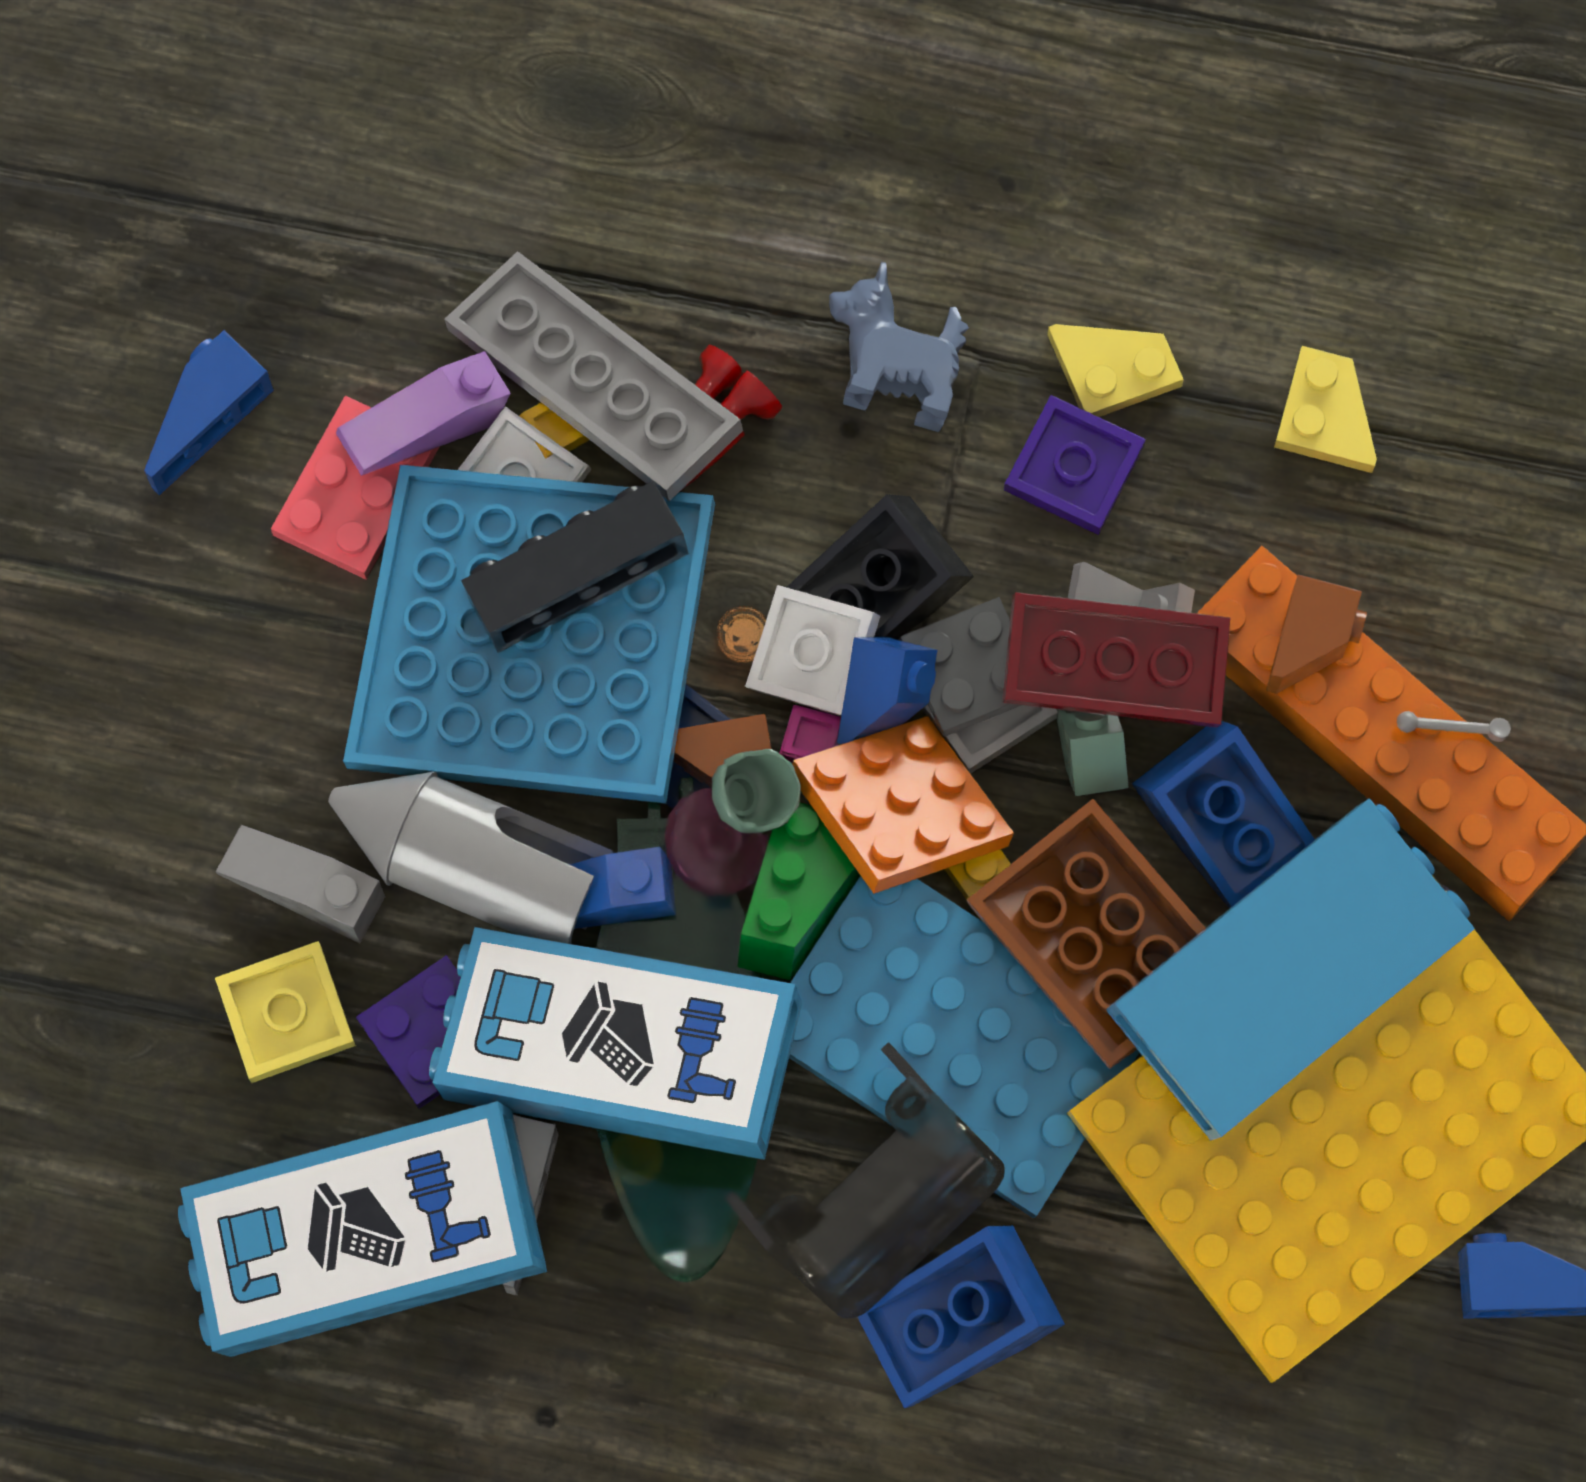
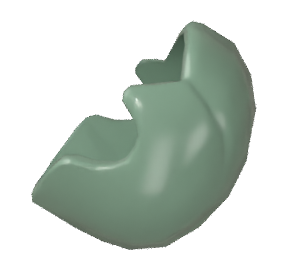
M772 749L734 754L724 759L723 764L717 767L712 777V801L721 821L739 832L761 833L781 827L789 821L799 807L801 784L794 766L781 754Z

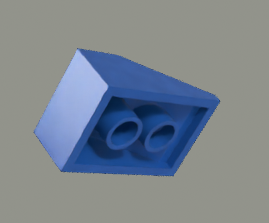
M1221 721V725L1217 728L1207 726L1132 783L1161 827L1229 909L1315 840L1238 726Z
M1014 1226L985 1227L854 1308L904 1408H910L997 1364L1065 1325Z

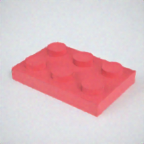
M345 396L272 525L271 531L273 536L367 580L385 546L400 465L429 467L439 447L361 476L336 435L338 427L369 410L371 407Z

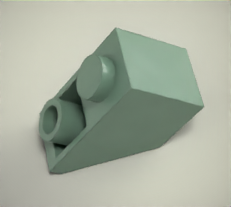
M1056 709L1058 711L1056 720L1066 772L1075 796L1129 788L1124 732L1118 716Z

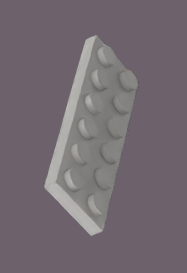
M518 251L444 319L449 332L475 352L481 353L485 351L497 369L646 484L654 481L661 495L668 501L676 496L743 431L741 420Z

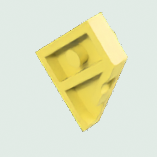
M1059 324L1048 327L1047 335L1078 407L1097 417L1182 387L1184 379L1164 334Z

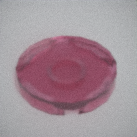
M712 787L697 790L680 799L669 814L664 834L667 856L676 875L691 889L708 896L730 895L753 884L759 876L768 846L767 834L762 835V832L742 833L721 821L712 801Z

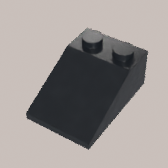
M886 494L786 588L874 612L880 615L874 637H888L897 640L936 612L974 576L910 496Z

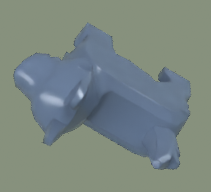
M881 262L875 278L859 280L852 286L851 290L833 292L829 295L831 316L837 322L848 325L850 329V380L846 387L843 404L866 410L873 394L877 390L885 396L890 392L896 398H899L901 393L908 398L915 393L922 404L921 409L923 410L917 412L914 425L939 432L948 415L953 397L952 386L957 379L959 371V357L957 353L966 343V338L962 335L969 327L961 321L962 319L957 307H950L945 325L939 337L918 333L898 326L894 322V304L888 285L886 263Z

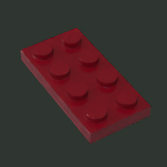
M1015 592L1012 596L1002 703L1217 728L1221 725L1231 617Z

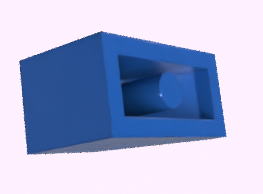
M854 637L837 743L844 744L902 725L929 703L931 689L935 683V663L938 650L888 637Z

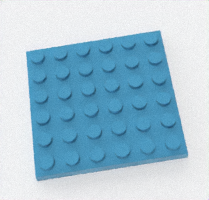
M400 465L343 759L346 768L409 776L437 772L438 778L446 780L666 803L715 509L713 495L679 492L670 501L664 498L684 534L689 552L688 555L497 653L468 599L461 580L470 576L472 570L478 565L489 560L499 561L517 552L519 547L528 539L538 535L548 536L565 527L567 522L575 515L588 510L596 511L610 504L620 492L629 487Z

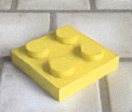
M319 941L215 978L251 1083L356 1046Z

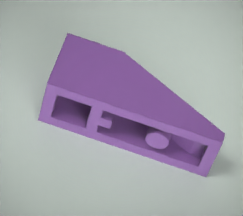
M484 351L438 368L337 428L336 435L362 476L488 429L503 410L511 393Z

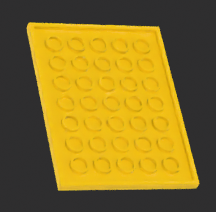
M1474 929L1220 1138L1209 1140L1143 1056L1069 1110L1067 1115L1269 1382L1272 1383L1585 1142L1586 1072Z

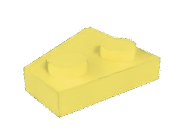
M1305 346L1301 347L1274 448L1373 473L1377 458L1353 359Z

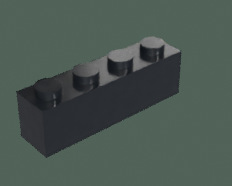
M652 481L642 487L632 486L623 490L615 497L613 502L596 511L588 510L575 515L567 522L565 527L548 536L538 535L528 539L519 547L517 552L499 561L489 560L478 565L472 570L470 576L462 579L461 582L473 609L497 653L548 626L592 605L598 600L619 591L623 587L688 555L689 552L680 526L656 484Z

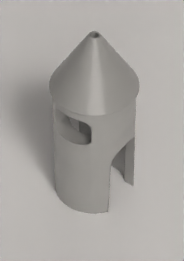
M437 772L335 787L328 800V803L386 885L390 886L394 883L516 935L571 944L578 915L594 876L569 864L613 853V850L438 778Z

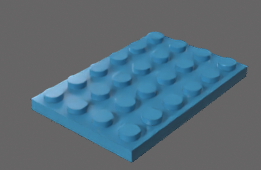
M860 876L791 981V984L796 985L802 1000L789 1056L791 1060L1032 1218L1038 1215L1085 1140V1137L1067 1115V1112L1131 1065L1139 1054V1051L1136 1050L1109 1069L983 921L918 879L873 894Z

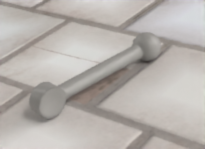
M1410 711L1399 714L1396 722L1398 728L1406 733L1412 732L1416 728L1487 734L1491 740L1496 742L1504 741L1511 730L1510 724L1503 718H1495L1488 724L1420 718Z

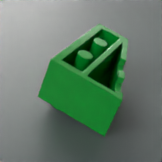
M800 802L799 807L786 824L772 829L741 932L737 963L739 968L791 980L861 876L809 804Z

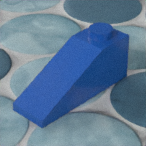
M225 330L216 338H209L201 342L194 349L190 356V361L184 367L144 469L152 489L158 495L162 494L274 391L267 370Z
M661 847L605 854L569 864L594 876L574 929L676 915L671 861Z
M1502 1233L1474 1235L1473 1243H1466L1458 1252L1463 1319L1586 1316V1270L1525 1242H1507L1506 1234Z

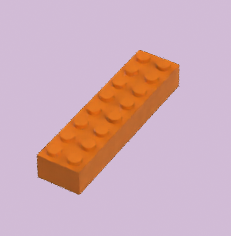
M1261 546L1197 613L1231 617L1226 676L1367 799L1370 798L1375 805L1381 804L1385 806L1405 832L1510 922L1579 847L1586 837V824L1482 734L1416 728L1408 733L1401 731L1396 722L1399 714L1405 711L1413 712L1420 718L1454 721L1466 720L1363 632L1359 643L1349 641L1343 658L1277 694L1266 691L1297 575L1266 548Z

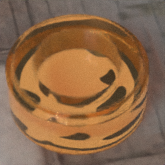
M738 606L728 610L721 617L717 626V640L721 651L734 661H753L767 619L765 615L750 606Z

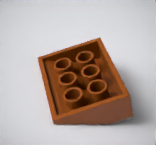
M1094 799L1090 800L967 899V903L1109 1069L1132 1054L1137 1048L1105 1009L1205 929V926Z

